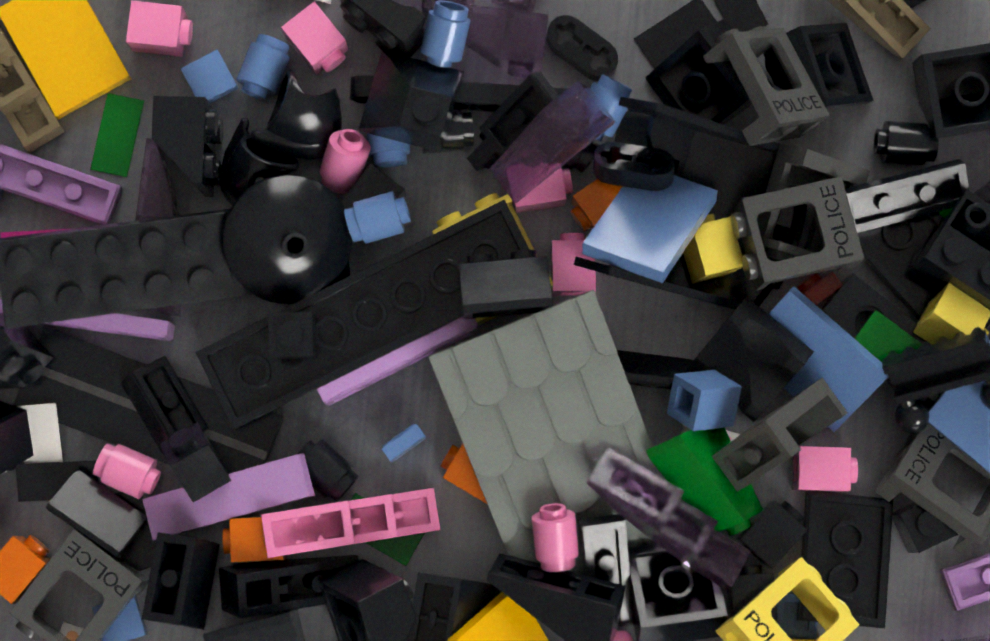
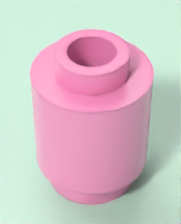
M344 129L333 132L329 137L320 166L322 184L331 192L347 194L364 172L371 146L360 132L353 129Z
M107 443L97 458L93 475L100 477L101 483L140 499L144 493L149 495L153 493L159 481L161 471L156 469V459L121 444H117L115 447Z
M552 503L543 505L539 509L540 512L535 513L531 518L535 558L540 562L541 569L544 571L563 572L575 567V558L579 555L575 513L566 509V506L563 504Z

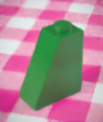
M725 427L699 431L689 430L646 450L649 459L710 536L725 529L729 536L744 531L752 526L749 518L764 511L752 485L749 484L737 492L712 457V455L731 442Z

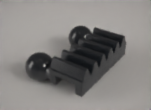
M980 327L974 328L969 335L958 332L951 340H948L945 336L940 337L937 343L933 345L928 341L923 342L919 349L914 350L911 346H908L901 354L890 351L883 358L882 369L884 374L889 376L894 389V399L896 404H899L895 411V420L899 428L907 433L921 432L929 424V409L924 402L918 400L922 397L983 381L979 392L980 399L990 409V341L986 331H983Z

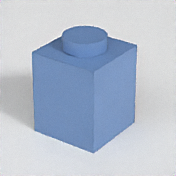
M716 370L674 374L667 414L692 431L734 426L742 386Z

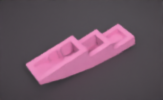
M434 488L261 514L268 558L440 530Z

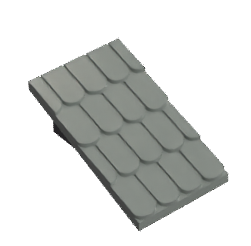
M594 290L428 357L509 556L540 563L535 558L531 518L535 513L540 512L541 506L552 503L565 505L566 509L573 511L576 516L579 555L575 558V567L567 570L570 572L584 575L579 523L581 519L622 513L626 520L628 548L687 539L664 476L647 455L646 450L653 446ZM606 458L616 465L639 488L664 507V511L651 533L646 532L625 515L592 484V480Z

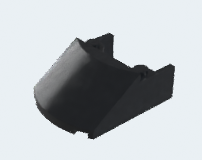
M620 97L619 106L650 116L646 133L648 146L662 149L672 154L675 159V176L718 190L717 201L709 214H714L716 220L730 217L732 213H735L734 208L742 198L766 193L780 143L770 142L749 146L741 130L660 103ZM791 184L787 188L796 187V185ZM807 204L780 209L773 234L776 241L798 247L804 227ZM739 238L737 240L743 256L746 253L742 238ZM683 253L663 283L611 264L605 265L580 257H575L573 264L599 273L734 310L737 309L746 297L760 306L772 289L778 290L783 281L770 283L764 289L756 291L753 280L746 278L742 267L732 274L692 284ZM767 257L770 261H773V262L779 261V260H776V259H772V258Z

